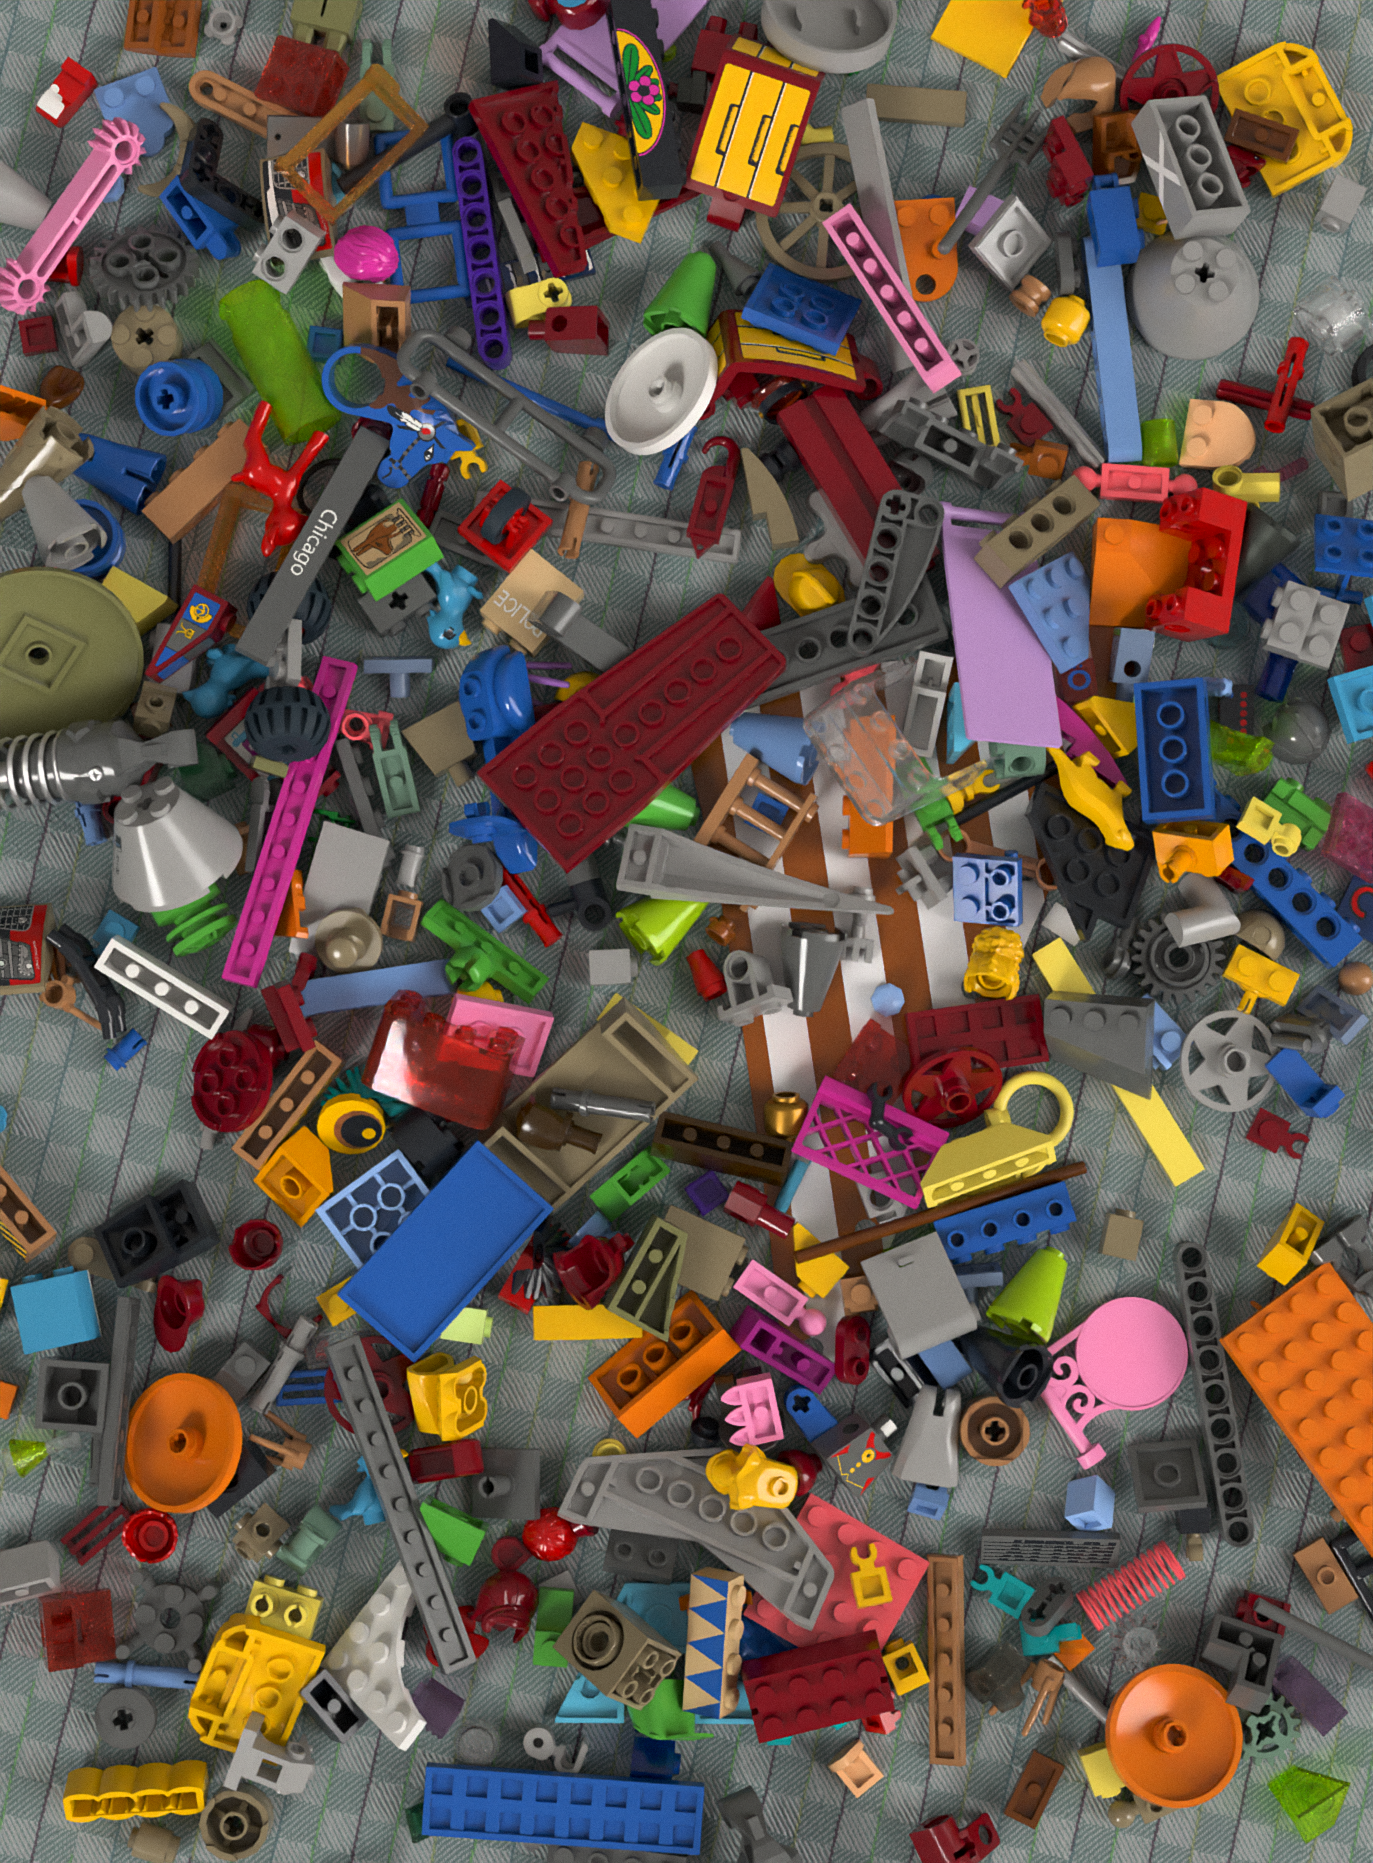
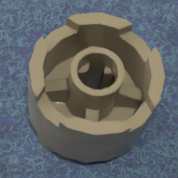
M132 305L120 313L112 326L110 338L114 351L124 366L138 377L150 365L160 361L180 359L183 356V334L171 315L158 305H153L151 312L148 311L146 306H141L140 310L135 312ZM147 337L153 339V342L149 345L143 342Z
M242 1782L239 1783L236 1791L227 1787L218 1790L203 1809L199 1822V1830L201 1829V1835L206 1843L205 1847L217 1858L231 1862L257 1853L271 1833L274 1821V1808L271 1800L256 1786ZM234 1816L241 1818L242 1823L239 1828L233 1826Z

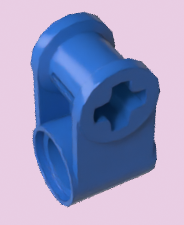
M794 1384L785 1391L783 1397L784 1405L810 1443L839 1424L826 1406H823L806 1386ZM797 1394L801 1397L808 1395L805 1398L807 1405L802 1409L798 1405L792 1407L795 1404L793 1397Z

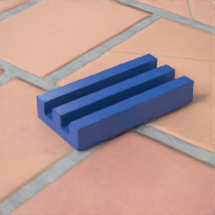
M328 1368L292 1370L289 1378L325 1376ZM324 1382L284 1384L276 1397V1407L326 1403L324 1396L283 1398V1392L324 1389ZM333 1399L334 1403L343 1402L342 1400Z

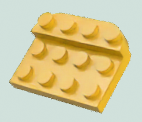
M1286 41L1277 43L1217 75L1219 95L1231 119L1235 109L1238 108L1299 129V135L1287 165L1260 156L1266 160V165L1259 170V173L1272 198L1331 167L1334 169L1340 165L1351 150L1353 137L1350 117L1346 116L1318 62L1319 58L1311 48L1308 49L1295 43H1286Z
M243 1613L231 1615L229 1620L219 1628L191 1694L188 1719H190L196 1732L200 1734L199 1740L207 1745L235 1753L244 1727L252 1711L265 1715L260 1729L263 1736L268 1741L285 1747L303 1706L298 1691L316 1675L325 1654L326 1645L260 1624V1616L245 1615ZM266 1759L262 1760L264 1763L277 1767V1764Z

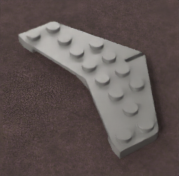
M728 1448L594 1456L582 1461L557 1516L576 1524L698 1542L731 1571L744 1574V1582L794 1624L812 1631L833 1582L834 1569L787 1507L785 1509L753 1505L744 1510L730 1509L729 1494L723 1495L719 1493L708 1481L705 1473L708 1460L714 1454Z

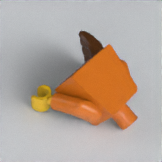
M56 365L52 367L40 385V398L0 385V441L19 439L23 435L28 423L34 417V414L43 406H45L46 410L49 406L63 409L73 403L84 389L83 375L64 366Z

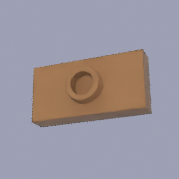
M1322 1536L1291 1553L1327 1614L1334 1613L1358 1598L1357 1593Z

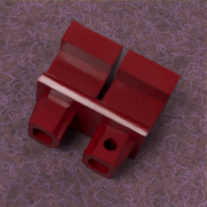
M711 15L705 30H700L691 66V78L693 77V71L707 72L708 82L713 83L723 51L733 36L725 34L727 20L723 17ZM741 22L738 34L758 40V25Z

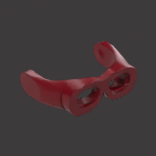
M304 952L299 954L291 987L297 985L300 992L305 989L307 981L311 980L314 976L318 958Z
M279 1274L265 1288L259 1302L254 1307L287 1339L293 1329L283 1327L277 1323L269 1309V1295L272 1289L277 1284H280L284 1278L282 1274ZM319 1314L312 1320L318 1324L323 1319V1316Z

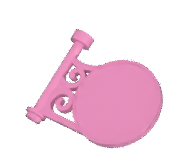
M1121 1297L1105 1302L1093 1310L1082 1323L1047 1347L1053 1356L1076 1338L1075 1361L1069 1356H1060L1053 1361L1052 1365L1054 1373L1063 1375L1060 1366L1062 1363H1066L1070 1368L1068 1377L1063 1380H1057L1051 1376L1046 1389L1040 1396L1080 1451L1076 1459L1084 1470L1092 1467L1106 1456V1452L1098 1442L1091 1445L1083 1433L1084 1427L1091 1419L1103 1412L1114 1409L1134 1411L1154 1407L1173 1394L1186 1372L1188 1347L1185 1334L1175 1317L1163 1306L1151 1300L1139 1297ZM1078 1376H1080L1085 1386L1080 1384L1073 1385L1078 1379ZM1082 1392L1087 1397V1403L1084 1406H1080L1082 1400L1079 1398H1075L1072 1401L1073 1409L1083 1414L1075 1422L1065 1406L1072 1394ZM1095 1397L1103 1403L1094 1406Z

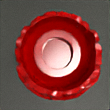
M558 1507L540 1509V1519L527 1520L524 1524L522 1532L524 1546L537 1560L545 1562L558 1561L570 1555L576 1547L579 1536L572 1530L568 1520L557 1516L560 1509Z
M144 1508L136 1511L125 1521L121 1539L132 1557H136L135 1559L140 1562L152 1564L162 1562L173 1554L178 1542V1530L175 1520L167 1512L154 1508Z

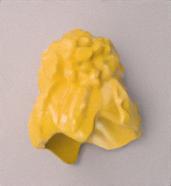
M995 926L983 929L981 934L976 935L972 944L973 952L963 978V986L966 992L976 991L982 997H990L996 1000L1005 997V1000H1012L1016 997L1020 984L1019 964L1022 962L1021 959L1024 958V950L1020 941L1021 936L1018 933Z

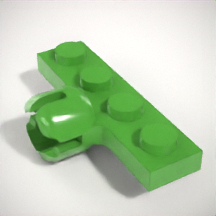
M442 898L425 914L420 922L422 926L455 950L456 953L449 959L445 966V971L451 985L460 977L464 980L458 988L459 991H476L487 979L492 978L524 1002L530 1004L550 979Z

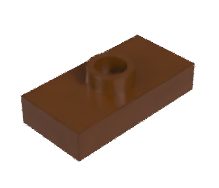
M1236 108L1225 134L1224 143L1287 165L1298 138L1299 129Z
M1032 1749L1002 1811L1003 1814L1035 1830L1065 1765Z

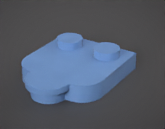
M157 67L94 89L105 120L112 121L114 117H121L127 122L130 121L137 125L139 133L143 134L146 138L141 146L145 148L147 153L141 154V156L152 157L162 151L165 138L173 133L175 125L170 117L159 107L161 102L170 103Z

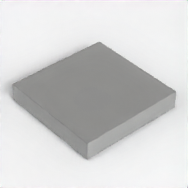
M1009 195L970 242L968 247L1005 290L1012 292L1053 240L1018 197Z

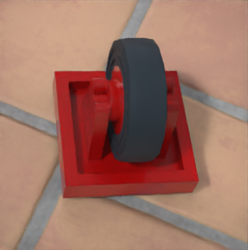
M500 479L457 528V533L510 574L528 551L553 525V520L531 503V497L519 487L511 488Z

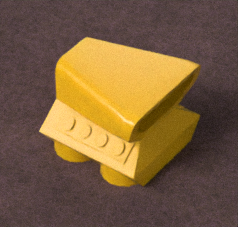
M436 1352L407 1368V1380L419 1432L438 1434L442 1441L460 1440L484 1426L488 1405L486 1398L483 1397V1387L486 1382L487 1372L485 1365L482 1364V1359L474 1355L454 1365L451 1355Z

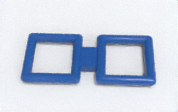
M418 129L376 134L373 139L375 155ZM453 133L440 140L446 189L393 196L391 172L389 171L378 178L382 208L385 210L405 208L407 226L389 228L385 231L394 240V245L399 254L398 268L389 277L390 285L404 286L399 241L452 234L458 284L411 290V304L463 298L471 295L461 221L441 222L439 204L458 201L452 156L454 146Z

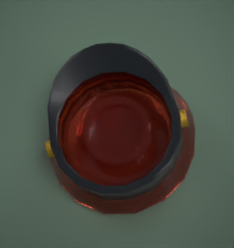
M779 375L754 395L751 400V408L759 411L758 414L761 419L764 418L770 424L779 425L776 421L777 413L800 399L807 398L806 385L799 378Z

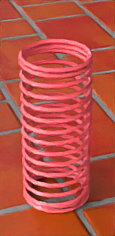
M1163 1540L1158 1542L1157 1545H1153L1154 1552L1147 1548L1148 1557L1144 1553H1140L1142 1562L1137 1557H1134L1135 1566L1130 1561H1127L1128 1569L1121 1565L1122 1574L1117 1569H1114L1116 1579L1108 1573L1107 1578L1110 1584L1105 1578L1101 1577L1104 1589L1095 1581L1096 1591L1088 1585L1087 1589L1090 1596L1085 1590L1076 1593L1078 1601L1097 1631L1101 1632V1630H1104V1626L1092 1606L1106 1626L1110 1625L1097 1600L1112 1621L1116 1622V1618L1103 1595L1120 1618L1123 1617L1109 1590L1124 1611L1129 1614V1610L1115 1585L1132 1609L1136 1610L1122 1581L1138 1604L1142 1606L1143 1603L1128 1576L1146 1601L1149 1602V1598L1135 1573L1152 1597L1156 1596L1141 1568L1158 1592L1162 1593L1147 1563L1164 1587L1169 1589L1153 1558L1164 1571L1172 1585H1175V1581L1159 1553L1170 1566L1178 1580L1182 1581L1183 1578L1185 1579L1186 1575Z

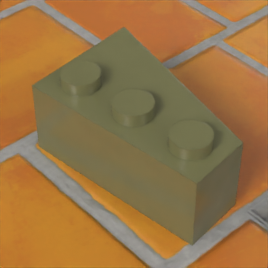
M652 1213L625 1262L620 1278L612 1286L602 1305L610 1312L668 1342L672 1310H674L677 1283L681 1273L688 1234Z

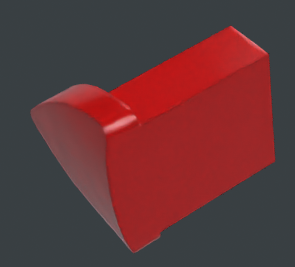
M71 246L47 281L70 283L71 286H79L84 266L82 246Z

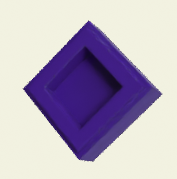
M709 1170L684 1187L702 1216L729 1198V1193L712 1170Z

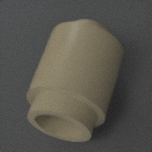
M142 1822L140 1828L133 1827L127 1847L132 1848L131 1856L152 1863H174L181 1843V1837L175 1836L174 1831Z

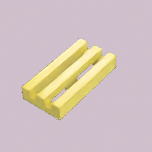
M990 385L957 390L956 395L962 427L971 431L965 396H970L976 433L978 435L977 439L986 444L978 394L984 395L992 445L988 446L997 447L1000 439Z

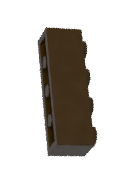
M663 1111L658 1118L650 1156L783 1188L794 1142Z

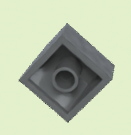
M60 1356L41 1358L34 1428L104 1433L110 1363Z

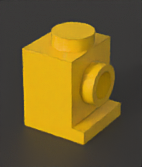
M900 1637L885 1644V1652L881 1653L884 1666L895 1692L899 1696L930 1682L911 1640L904 1642L903 1638ZM899 1657H906L908 1660V1664L904 1669L896 1667V1660Z

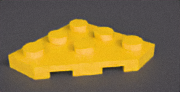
M582 122L571 147L570 157L575 166L579 167L584 177V184L595 205L598 204L609 232L641 244L660 199L638 201L627 138Z

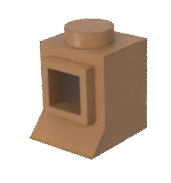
M866 1275L853 1278L841 1277L839 1279L845 1316L878 1311V1302Z

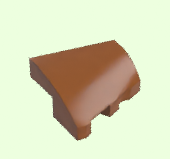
M1141 109L1093 115L1092 171L1094 175L1117 173L1119 185L1135 182L1140 170L1143 154L1131 123Z

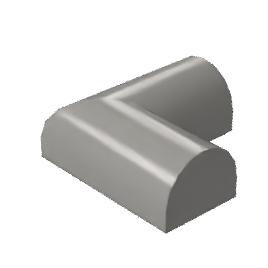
M65 292L54 305V310L71 364L74 368L87 365L111 336L112 324L104 313L94 310L88 311L82 292Z
M1192 872L1186 875L1178 888L1189 908L1168 913L1164 919L1178 947L1237 934L1241 923L1214 877H1206Z

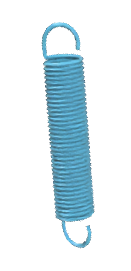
M797 1159L794 1161L792 1169L788 1173L789 1175L773 1207L784 1213L787 1212L789 1204L793 1200L811 1160L809 1164Z

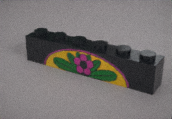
M610 0L605 15L638 201L678 198L682 186L686 184L687 175L685 165L679 162L678 153L681 151V140L679 133H674L672 123L675 121V106L673 101L668 100L667 91L670 88V78L668 71L663 70L661 61L664 59V44L662 39L657 38L656 33L659 25L657 8H652L651 0Z

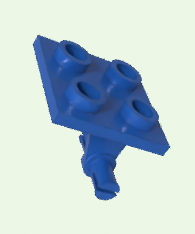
M1315 514V571L1338 574L1334 588L1315 586L1314 589L1321 591L1320 595L1348 604L1361 605L1363 591L1345 589L1351 575L1373 578V520Z

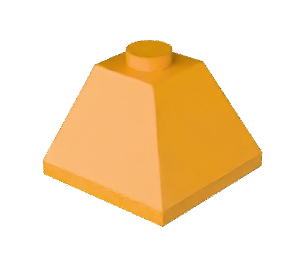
M305 1125L278 1148L253 1180L301 1228L314 1215L315 1210L334 1191L329 1149Z

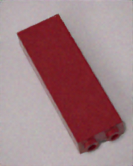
M825 385L814 391L807 398L800 399L778 412L776 421L864 567L881 499L888 491L902 490L842 388ZM892 501L889 506L891 508L890 513L897 515L900 510L898 509V502ZM883 533L877 537L881 547L892 548L895 546V540L890 534ZM936 546L925 573L936 566L934 561L940 555ZM880 566L872 567L869 570L870 577L875 581L881 582L887 578L886 571Z

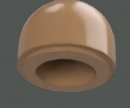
M1350 962L1339 971V986L1349 995H1362L1368 992L1373 985V972L1365 963Z

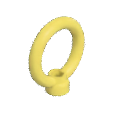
M1026 1071L1014 1075L1002 1085L993 1108L984 1110L986 1127L996 1126L1004 1122L1011 1123L1007 1104L1012 1094L1026 1085H1041L1049 1089L1056 1096L1060 1106L1058 1124L1048 1134L1055 1147L1065 1138L1073 1121V1102L1068 1090L1057 1078L1045 1072Z

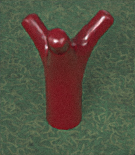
M715 1374L710 1376L682 1400L691 1399L687 1409L692 1412L693 1420L700 1418V1410L704 1398L715 1382Z

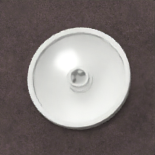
M688 328L665 330L640 345L622 365L607 397L605 424L612 440L632 454L650 455L667 449L683 438L706 410L716 386L718 361L713 346L696 331Z

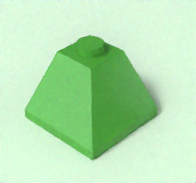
M428 1495L422 1502L420 1511L438 1551L445 1554L444 1560L455 1566L462 1567L464 1563L470 1566L490 1524Z

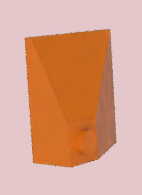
M1098 517L1092 528L1089 626L1144 629L1145 607L1149 596L1160 593L1168 595L1176 593V589L1183 588L1189 563L1188 552L1192 542L1159 532L1160 525L1130 519Z

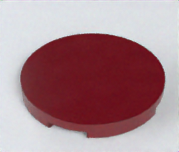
M232 1030L225 1033H217L212 1040L209 1039L198 1053L192 1068V1072H195L194 1095L191 1096L193 1109L199 1120L206 1127L214 1131L225 1133L243 1131L259 1118L269 1100L273 1081L271 1058L262 1041L255 1035L245 1031Z

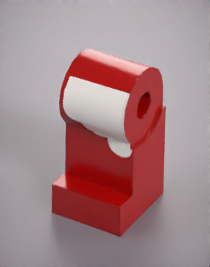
M69 56L61 65L62 71L50 85V89L41 96L36 106V112L58 128H62L71 120L98 86L93 74Z

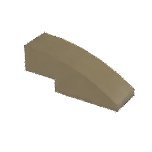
M748 447L742 448L741 461L752 520L766 519L772 551L799 546V537L793 515L777 482Z

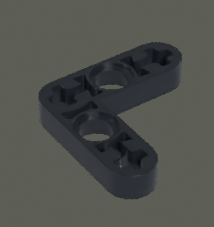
M208 118L200 119L189 132L179 176L181 186L191 196L245 230L253 233L259 232L265 226L262 202L216 173L224 134L219 125ZM197 153L203 156L207 162H204ZM220 193L224 194L229 199L230 203L226 201Z

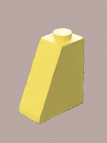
M112 566L102 583L127 607L136 622L140 637L156 626L157 623H160L175 612L179 606L168 596Z

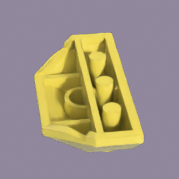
M1004 1122L941 1145L920 1183L927 1207H936L937 1205L1035 1175L1045 1165H1050L1057 1161L1053 1141L1050 1135Z

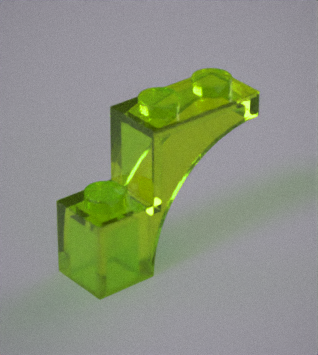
M1209 719L1213 762L1238 777L1255 774L1259 770L1264 771L1273 757L1270 751L1275 744L1264 736H1253L1233 730Z

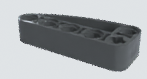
M891 490L883 495L877 510L846 635L845 645L851 655L862 658L869 656L890 633L914 596L932 557L943 523L944 508L938 500L902 490ZM892 501L898 502V509L900 510L897 515L890 513L891 508L889 506ZM923 509L932 510L936 515V521L931 524L922 522L919 512ZM883 533L890 534L895 540V546L883 548L879 545L877 537ZM880 566L886 571L887 578L881 582L875 581L870 577L869 570L872 567ZM866 599H872L878 604L879 611L873 615L866 614L861 608V602ZM857 632H864L870 637L871 644L868 647L860 648L854 644L853 635Z

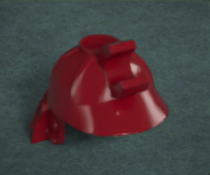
M617 1233L611 1239L602 1236L585 1235L580 1243L571 1250L553 1253L557 1273L567 1292L579 1306L585 1310H592L600 1303V1299L606 1294L605 1291L620 1278L625 1267L623 1254L635 1245V1242L628 1233H625L623 1236Z

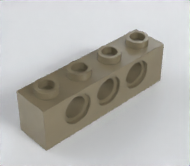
M1072 475L1065 482H1062L1060 479L1055 481L1044 492L1047 495L1042 500L1039 496L1033 498L1023 508L1025 512L1019 517L1017 513H1014L1001 525L1003 530L997 534L993 530L979 542L982 549L973 559L1000 589L1087 521L1101 505L1075 475Z

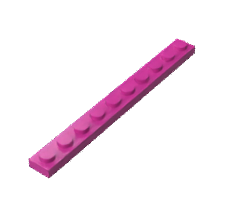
M327 656L322 658L312 692L322 699L329 712L331 729L328 741L316 756L305 761H292L288 765L289 768L280 790L221 978L225 981L256 989L258 987L357 673L358 666L355 663Z

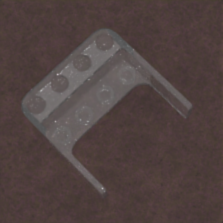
M914 655L850 682L809 712L803 721V729L860 816L867 823L874 826L885 825L973 784L988 766L984 759L949 776H935L925 768L875 692L901 682L917 662Z

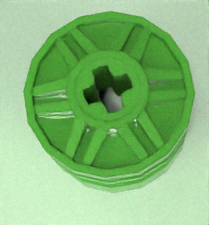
M216 882L208 887L210 893L192 903L172 910L150 912L158 927L175 924L176 927L166 936L167 943H174L182 940L172 950L176 958H181L191 953H198L213 946L238 925L239 921L235 914L222 917L230 910L228 903L214 906L210 904L221 893Z

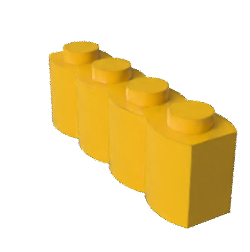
M185 1760L174 1765L161 1762L148 1763L138 1768L130 1765H115L104 1770L92 1767L75 1769L68 1773L62 1799L66 1820L90 1822L100 1817L110 1820H122L134 1815L160 1817L170 1812L179 1815H192L202 1812L206 1807L210 1784L207 1763L199 1760Z

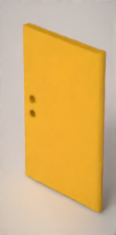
M950 0L930 39L999 74L1003 78H1007L1043 12L1042 6L1047 0Z

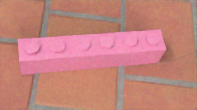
M849 203L823 221L822 224L933 394L961 376L962 373L853 206Z

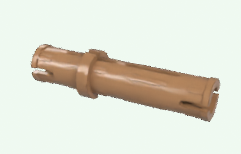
M581 461L578 464L575 479L576 485L585 491H593L597 474L599 473V466L594 464L593 469L590 470L592 462ZM569 497L570 505L558 554L563 556L565 550H567L565 558L576 559L580 554L579 550L590 505L581 504Z

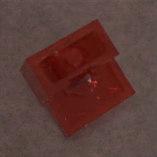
M109 1588L77 1593L66 1591L38 1597L43 1660L48 1672L84 1667L86 1663L117 1659L115 1654L116 1645L111 1591ZM79 1616L82 1640H78L76 1619H79Z

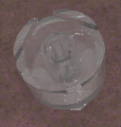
M1333 275L1305 296L1293 309L1294 315L1303 331L1306 333L1310 330L1317 338L1313 343L1331 358H1336L1339 354L1345 352L1373 329L1372 321L1361 309L1365 305L1362 297L1353 289L1347 292L1340 281Z

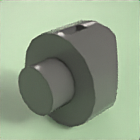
M903 449L888 463V467L903 491L920 495L933 480V469L928 458L913 449Z

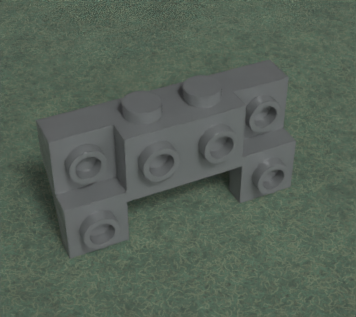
M910 397L909 401L897 400L892 412L882 413L874 430L909 449L920 452L925 457L989 490L996 491L1009 476L1019 473L1024 463L1023 460L1015 456L1017 451L1003 443H998L997 447L988 446L977 440L978 435L963 427H960L959 431L948 425L949 420L934 412H928L929 405L913 397Z

